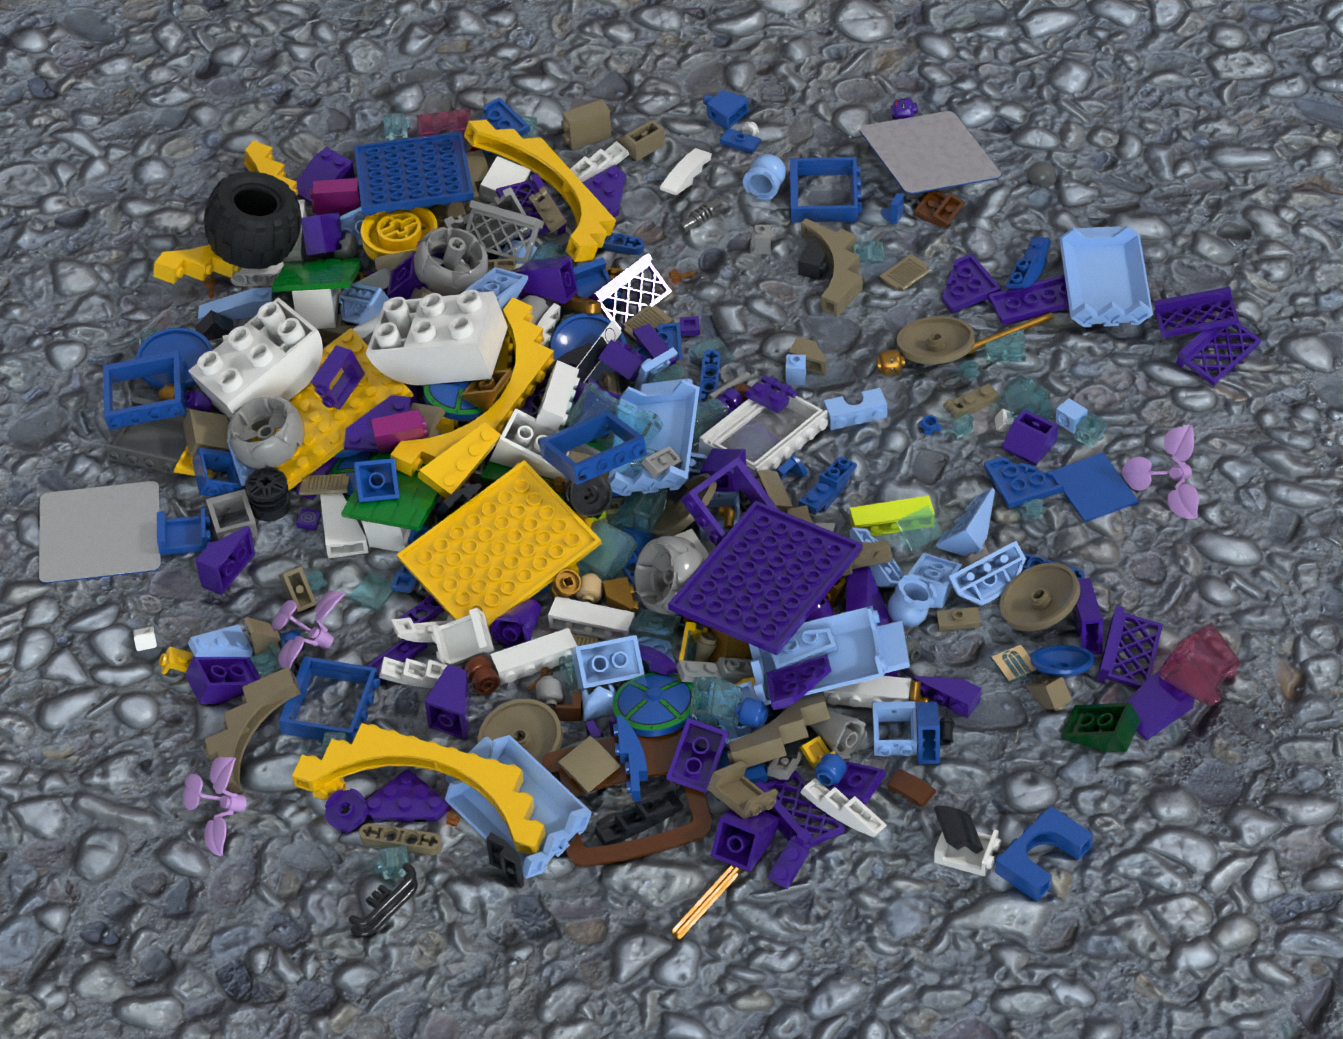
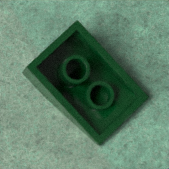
M1131 703L1075 705L1061 734V738L1108 753L1127 752L1141 720Z

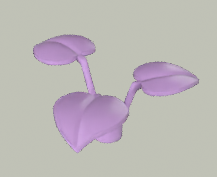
M1185 425L1170 430L1164 438L1166 452L1172 454V459L1179 465L1172 466L1168 471H1151L1149 459L1135 457L1124 465L1122 476L1132 489L1140 491L1150 486L1152 481L1151 475L1170 474L1173 480L1179 482L1175 485L1176 490L1168 494L1169 508L1182 518L1196 519L1198 518L1197 510L1199 505L1198 492L1194 486L1182 484L1191 477L1192 470L1189 465L1181 461L1188 460L1194 448L1192 425Z
M330 591L320 599L315 608L317 614L314 617L320 626L318 628L313 627L310 629L291 616L297 608V604L293 600H288L281 606L272 621V628L278 631L290 619L309 632L308 636L310 637L309 640L296 636L294 640H289L283 646L278 656V662L282 668L289 667L291 669L292 663L302 649L304 642L315 647L319 646L323 650L330 647L334 637L327 632L328 629L321 621L346 594L339 591Z
M218 757L211 766L210 780L214 784L213 789H215L217 794L224 793L226 794L225 796L218 797L202 794L203 781L197 774L188 775L184 782L183 803L185 808L188 810L196 809L201 797L220 801V807L226 811L215 815L214 819L209 820L205 827V844L217 856H223V846L226 838V822L222 817L233 815V812H243L246 808V798L244 795H237V793L225 790L236 760L233 757Z

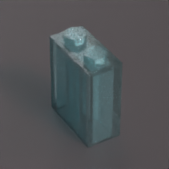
M600 520L593 532L601 539L602 544L576 564L579 566L580 572L583 574H595L603 582L617 578L637 548L638 543L631 535Z

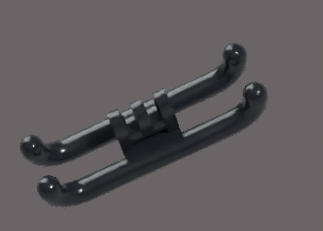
M403 864L402 868L407 873L404 876L405 880L393 891L380 885L377 888L378 891L375 890L371 893L372 897L368 896L365 899L374 908L367 917L358 918L355 915L349 917V922L355 925L351 927V932L354 935L368 937L374 934L415 894L418 882L415 868L411 864Z

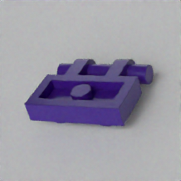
M763 375L761 378V382L765 384L756 382L746 391V398L777 414L789 404L790 398L788 396L795 398L797 395V391L792 389V386L782 384L776 378Z

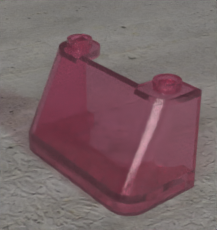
M1211 622L1178 642L1158 671V674L1164 681L1205 705L1210 704L1212 706L1221 700L1222 691L1221 689H1216L1221 680L1225 677L1229 679L1236 675L1238 672L1237 668L1241 662Z

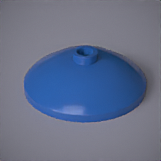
M1053 645L1034 651L1030 656V663L1043 674L1050 677H1063V679H1067L1089 670L1094 664V655L1087 649L1077 646Z

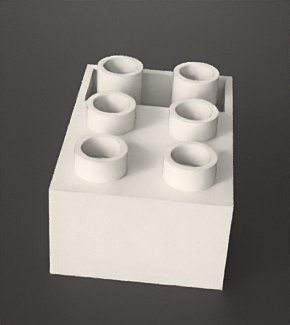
M467 290L459 295L449 296L432 293L424 298L408 300L402 297H394L383 304L366 355L381 373L393 380L410 385L491 379L507 331V324L494 291L479 293L476 290Z
M278 297L273 302H268L261 306L258 314L244 326L233 329L229 333L228 339L217 348L201 355L197 364L188 371L202 392L212 401V404L231 420L232 416L245 403L255 398H274L277 396L289 401L305 388L313 379L320 366L323 352L322 339L314 326Z

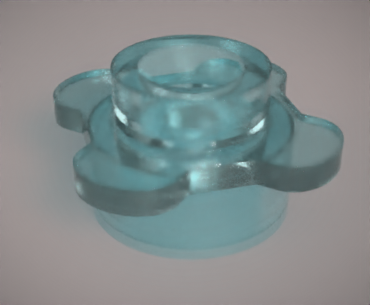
M968 360L961 364L962 377L965 379L979 377L981 372L978 370V363Z
M1036 498L1030 502L1025 501L1023 503V508H1026V514L1030 518H1038L1046 512V508L1042 506L1041 499Z
M311 571L306 576L311 591L327 585V581L323 579V574L319 571Z

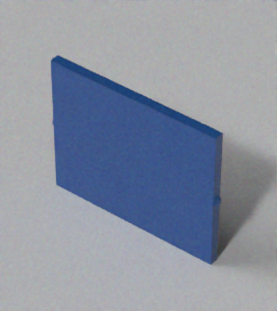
M1103 452L1052 470L1064 485V495L1084 523L1138 503V499Z

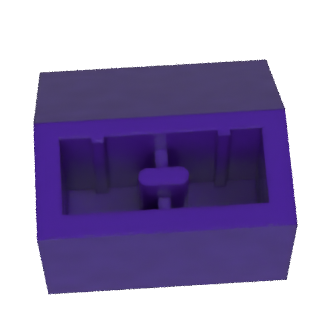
M612 339L598 358L633 383L638 377L641 364L647 360V358L635 350L631 353L633 349L622 341L618 340L616 343Z
M1024 409L1013 421L1002 449L1036 466L1057 442L1058 425Z
M712 449L700 470V474L706 473L712 476L738 456L746 465V449ZM728 472L716 480L717 486L715 491L734 492L741 490Z

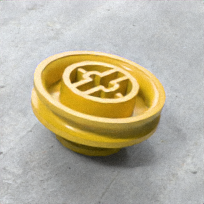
M424 207L367 215L361 225L363 249L373 261L376 257L411 250L414 253L417 250L418 242L428 232L438 228L437 220L434 214Z

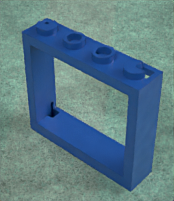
M856 157L790 158L791 222H802L805 218L813 222L858 221V214H862V203H858V201H861V190H857V188H861V177H857L860 176V166H857ZM851 175L852 205L798 206V176Z
M179 351L103 365L104 418L109 430L186 415L184 362ZM174 371L175 399L113 411L112 383Z
M605 411L538 440L542 458L576 485L647 455L644 437L610 411ZM611 432L624 441L617 446L577 463L564 454L566 451Z
M304 656L296 676L301 694L286 701L279 719L281 734L330 742L331 739L345 740L352 744L361 723L367 721L369 705H373L375 689H379L380 686L377 668ZM313 675L366 684L349 729L296 720Z

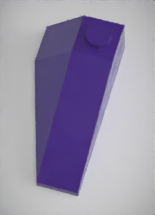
M869 566L852 569V574L847 575L846 612L873 606V610L878 611L880 619L887 618L888 623H891Z

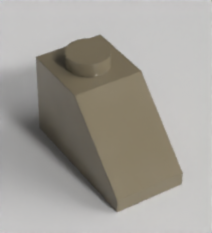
M797 337L789 350V354L806 355V371L825 376L826 358L816 342Z
M296 566L278 574L289 600L296 602L297 612L317 604L301 566Z
M249 617L244 618L248 641L254 650L253 654L256 659L280 651L278 642H281L280 635L277 630H273L270 623Z
M1043 676L1026 685L1027 689L1045 709L1058 711L1065 708L1066 703L1072 700L1063 677Z

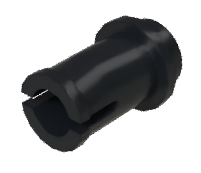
M942 717L939 721L940 744L951 745L953 743L955 722L951 717Z

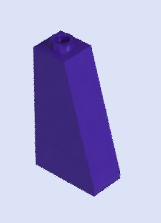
M1090 578L1078 579L1080 583V596L1072 612L1079 647L1087 649L1093 655L1102 654L1103 618Z

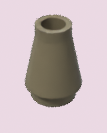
M703 632L697 637L694 661L707 662L717 646V638L714 635Z

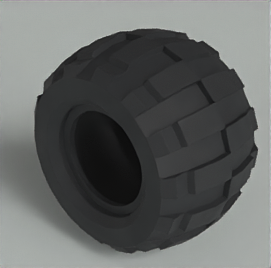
M237 172L229 175L228 178H223L213 189L205 207L203 222L205 235L211 250L217 256H220L223 261L240 268L265 269L283 262V259L288 257L299 238L302 217L297 195L283 180L266 173Z

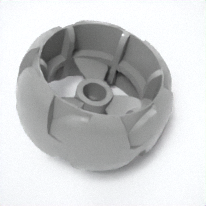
M442 227L428 232L421 239L414 256V269L417 278L430 291L441 296L459 295L473 283L484 277L488 269V255L485 247L480 245L478 239L473 234L460 228ZM440 253L444 254V257L440 259L430 255ZM461 259H463L464 262L471 268L460 264Z
M277 396L274 398L259 397L245 403L232 416L228 424L227 435L230 447L243 464L251 468L262 469L264 467H277L290 460L304 441L305 429L298 410L288 400ZM257 436L260 441L248 442L249 439Z
M662 536L649 541L641 550L634 572L635 589L642 599L641 602L647 609L657 614L678 615L668 610V603L700 567L704 559L700 551L695 549L693 542L683 537Z

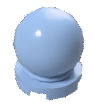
M764 154L758 156L752 162L750 169L743 178V187L748 194L751 192L759 200H771L777 194L780 185L785 179L786 167L784 163L775 155Z
M904 575L898 581L895 592L888 601L889 617L893 622L902 620L904 628L917 627L926 619L929 608L933 606L937 598L933 585L930 583L928 586L920 581L922 578L920 576Z

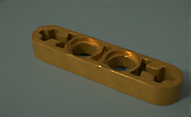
M574 295L567 303H560L561 307L586 314L601 312L600 301Z

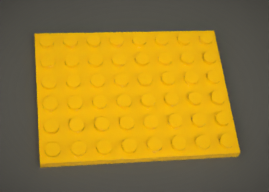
M352 328L323 348L322 359L318 368L319 370L336 345L352 350L365 375L342 408L339 410L333 407H326L322 403L320 396L315 392L311 381L289 400L296 407L303 420L305 429L304 441L290 460L277 467H267L278 469L284 473L287 478L288 491L300 483L302 478L312 474L344 449L347 427L391 395L414 396L404 383L387 377L370 362L366 355L368 345ZM342 368L330 383L329 388L331 390L343 374L344 370ZM257 436L250 439V441H260V439Z
M523 460L396 555L398 560L454 620L470 615L469 610L478 608L484 612L488 629H490L497 617L530 599L550 584L560 571L571 568L599 547L602 541L537 472Z

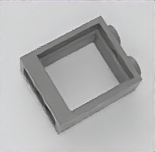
M245 489L206 499L217 541L246 526L250 527L252 538L258 536L256 522ZM245 509L249 521L220 528L217 516Z

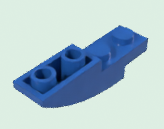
M1049 237L1031 239L1023 259H1017L1006 288H1027L1039 278L1048 262L1046 254L1051 245Z
M839 456L820 475L819 482L799 500L798 507L807 505L809 512L814 515L820 510L825 512L842 492L855 471L857 464Z
M617 715V724H613L614 737L619 738V743H615V755L620 756V763H625L626 774H630L631 780L626 781L627 794L632 793V801H641L639 781H648L644 751L632 727L621 715Z

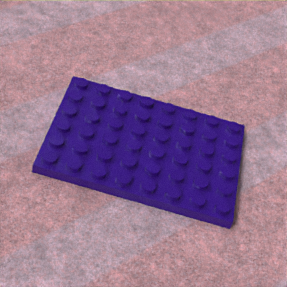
M755 501L668 603V610L769 653L778 655L863 550V544Z

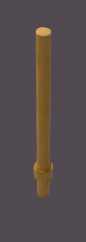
M1049 312L978 340L974 343L972 350L966 355L974 353L979 348L1054 319L1053 314Z

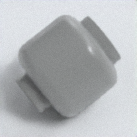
M544 676L536 683V700L545 703L550 708H555L557 703L563 701V684L555 676Z

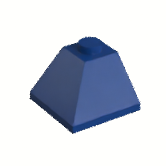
M395 458L354 462L359 503L400 498Z

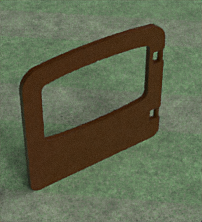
M684 727L663 736L645 737L637 735L644 751L648 777L668 774ZM612 737L597 741L616 760L620 767L592 791L631 780L630 774H626L625 763H620V756L615 755V743H619V738ZM577 746L545 754L542 759L544 768L552 775L559 774L560 783L575 797L586 794L573 778L570 779L557 763ZM683 786L693 818L689 824L636 840L589 848L583 845L581 836L576 833L577 841H568L570 846L566 849L567 856L570 862L576 866L591 867L635 859L703 839L710 833L712 828V819L704 793Z

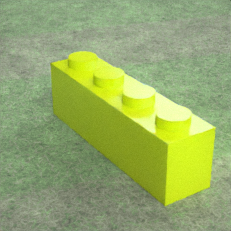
M930 496L850 508L851 527L867 529L871 536L934 527L935 513Z

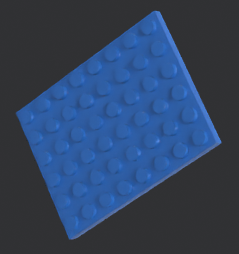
M462 131L354 145L362 215H374L378 212L391 213L400 209L412 210L415 207L428 208L437 204L449 205L452 202L466 203L474 200Z

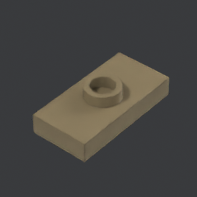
M978 607L936 611L939 631L980 628L981 622Z

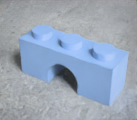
M880 388L861 392V403L858 405L847 404L843 396L824 400V411H828L827 420L830 430L887 418V402Z

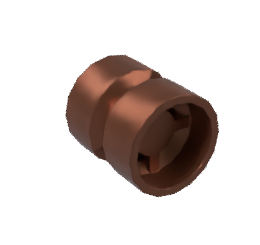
M476 656L467 662L465 670L477 694L488 695L498 689L501 683L500 678L488 656Z

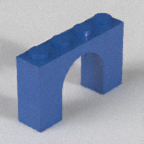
M1050 806L1045 812L1042 811L1039 814L1037 820L1032 825H1028L1024 829L1023 834L1018 839L1015 838L1010 843L1009 848L1005 852L998 854L995 859V873L1035 901H1038L1051 888L1052 875L1032 862L1027 853L1038 845L1049 844L1061 848L1079 860L1092 847L1093 833Z

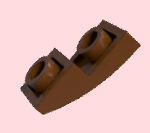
M898 769L886 784L889 790L904 795L908 802L924 807L936 793L932 786L901 769Z

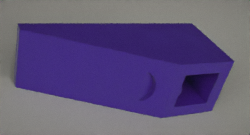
M914 676L913 680L921 681L920 694L922 697L937 702L938 705L944 706L966 718L970 716L981 701V687L964 679Z

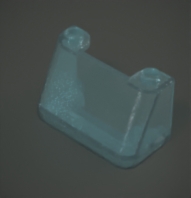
M589 381L567 418L566 424L570 427L605 411H610L642 435L647 447L664 425L658 415L651 411L647 413L643 409L641 411L611 396L607 391L597 389L598 385ZM612 432L594 439V441L608 448L624 442Z

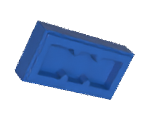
M728 128L720 138V144L753 154L761 144V138Z

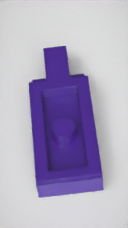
M802 828L797 837L793 836L789 840L767 878L785 889L790 887L810 853L811 845L808 843L813 836L810 831Z

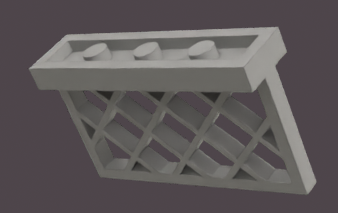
M471 200L469 207L472 210L465 231L471 234L475 232L479 239L478 242L481 243V246L485 247L488 253L506 258H515L516 261L523 263L529 261L539 228H543L544 221ZM476 214L481 215L484 220L478 226L474 222ZM497 219L500 227L492 231L489 223ZM514 224L517 231L508 235L506 227ZM486 225L489 234L481 237L479 229ZM526 229H532L531 237L525 240L522 232ZM502 230L506 238L498 242L495 234ZM519 235L522 243L514 247L511 239ZM492 237L495 245L486 248L484 241ZM508 241L511 249L503 253L500 246ZM524 246L526 253L524 258H520L516 250Z

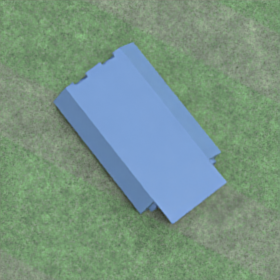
M1128 225L1124 228L1120 226L1073 227L1059 237L1071 319L1083 327H1091V324L1119 326V323L1139 325L1153 315L1139 233Z
M686 378L642 384L639 391L628 386L619 397L617 417L644 437L647 455L609 471L607 482L610 484L612 492L622 496H629L632 492L642 491L643 494L658 492L659 489L670 488V491L678 490L688 479L700 387L692 384L693 380ZM614 434L612 447L624 441ZM670 446L681 458L682 462L677 467L670 465L663 474L654 478L641 462L646 457Z
M868 606L804 622L795 634L803 633L807 630L830 628L838 650L827 653L831 672L804 696L884 677L885 673L909 668L910 662L903 621L900 620L878 626L877 623H880L878 611H874L873 606ZM749 644L753 658L750 663L756 682L754 685L756 698L763 701L765 705L771 704L766 672L776 670L771 653Z
M510 735L494 739L493 741L489 737H484L469 753H475L485 759L492 758L506 765L513 764L522 769L524 781L518 793L526 792L533 797L535 808L530 820H537L544 824L546 836L539 853L527 855L517 852L521 859L522 873L526 879L542 874L548 868L546 863L554 855L559 857L570 846L568 841L576 833L581 835L586 830L592 812ZM446 775L445 780L450 785L448 786L445 801L485 840L492 832L505 840L516 851L508 827L495 807L472 787L459 779Z

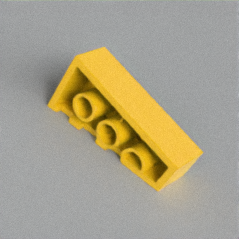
M484 422L422 467L417 477L447 499L462 487L498 443L501 434Z

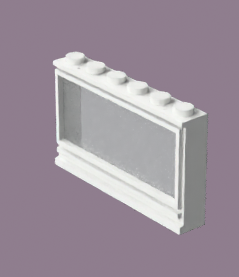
M788 396L790 398L789 404L777 414L748 399L700 437L698 453L709 455L714 448L746 449V467L756 477L759 470L772 471L777 469L784 460L789 459L794 452L801 449L805 443L812 440L821 430H824L828 425V411H823L798 396L795 398Z

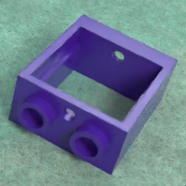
M336 345L311 380V383L326 407L340 410L365 375V372L352 350ZM342 368L344 372L331 390L329 385Z

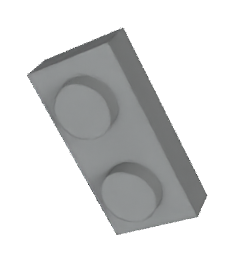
M669 446L646 457L641 463L655 478L663 474L670 465L674 467L679 466L682 460Z
M799 751L797 759H773L767 768V776L775 777L779 780H788L801 761L802 752Z

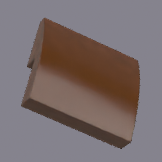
M933 190L927 193L914 210L913 215L929 223L948 227L965 205V202L951 193L945 196L939 191Z

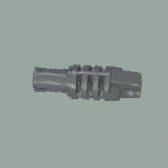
M717 198L710 203H704L692 211L689 218L678 224L679 231L685 234L692 228L705 224L718 214L717 211L721 209L722 202Z

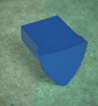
M897 193L891 203V207L881 209V216L885 220L893 224L898 223L903 214L904 195Z
M795 455L778 468L777 473L781 481L791 472L800 477H805L808 474L803 463Z
M623 527L621 532L623 536L633 541V550L637 557L643 547L654 539L639 528Z

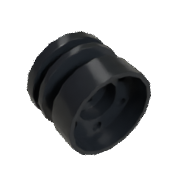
M262 468L248 476L245 488L253 516L258 520L266 522L283 518L291 508V498L288 491L287 478L284 473L274 468Z
M600 475L579 485H576L569 479L564 488V498L567 505L573 511L584 516H596L602 514L609 507L612 500V490L607 480ZM583 490L590 492V495H589V496L583 495V494H582Z

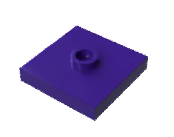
M847 761L845 763L847 766L846 772L838 784L831 785L828 790L831 791L836 787L849 800L855 796L866 805L886 775L884 769Z

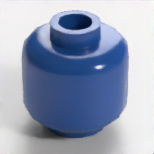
M747 697L742 703L737 704L735 715L738 716L740 724L758 728L761 724H765L769 710L763 701Z
M827 753L821 757L815 767V774L821 784L826 786L836 785L845 774L847 766L840 755Z

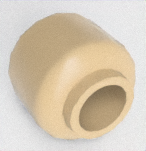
M584 574V576L580 577L581 587L575 596L581 602L597 603L602 597L603 582L595 574Z

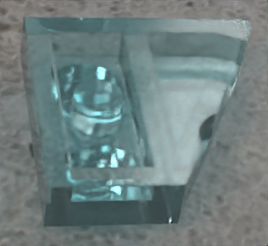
M1024 330L1013 332L986 343L987 363L1026 362Z

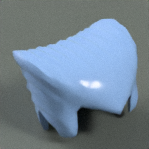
M608 684L610 690L598 686L590 695H588L587 689L582 691L583 719L585 722L614 714L612 703L616 691L613 685Z

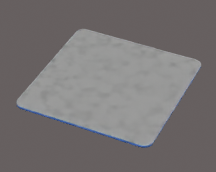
M951 111L868 124L860 127V133L903 191L908 194L994 180L1001 177V172L957 115Z
M155 481L44 493L40 497L39 580L47 584L158 570L161 567V554H159L157 545V512H160L159 484Z

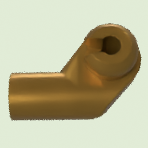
M729 505L719 506L718 516L724 517V528L732 529L735 519L734 510Z
M911 680L910 701L929 702L928 698H923L920 694L921 681Z

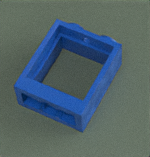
M198 448L192 464L200 495L216 497L243 489L244 486H241L231 452ZM206 469L225 471L228 482L209 479Z

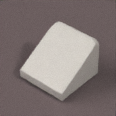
M1001 409L995 416L996 431H1009L1018 414Z
M153 626L133 631L137 651L157 647Z

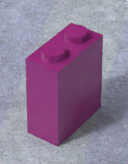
M358 178L313 181V189H310V199L314 200L312 202L313 214L322 215L339 212L341 217L361 207Z
M419 409L371 419L379 454L393 451L400 441L425 439L428 436L425 417H420Z

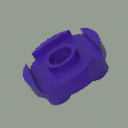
M355 789L338 790L328 798L325 804V818L334 829L349 833L357 828L369 814L366 799ZM351 806L350 811L343 814L344 811L342 809Z

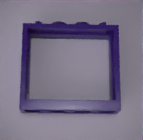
M739 456L680 499L685 505V509L691 513L697 525L703 529L709 541L715 547L727 534L697 494L727 472L752 504L758 501L778 509Z

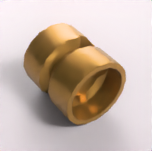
M571 569L560 571L549 584L548 590L552 599H555L556 596L571 599L581 587L580 576Z

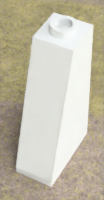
M320 494L328 559L368 553L366 536L358 521L344 518L341 515L347 503L343 494Z

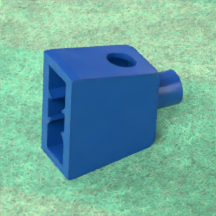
M725 90L720 91L715 97L707 94L703 99V104L707 105L708 118L725 130L731 128L748 113V98Z

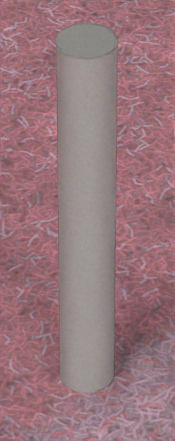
M745 372L710 393L707 399L711 402L716 397H719L727 388L734 389L737 384H742L750 379V373Z

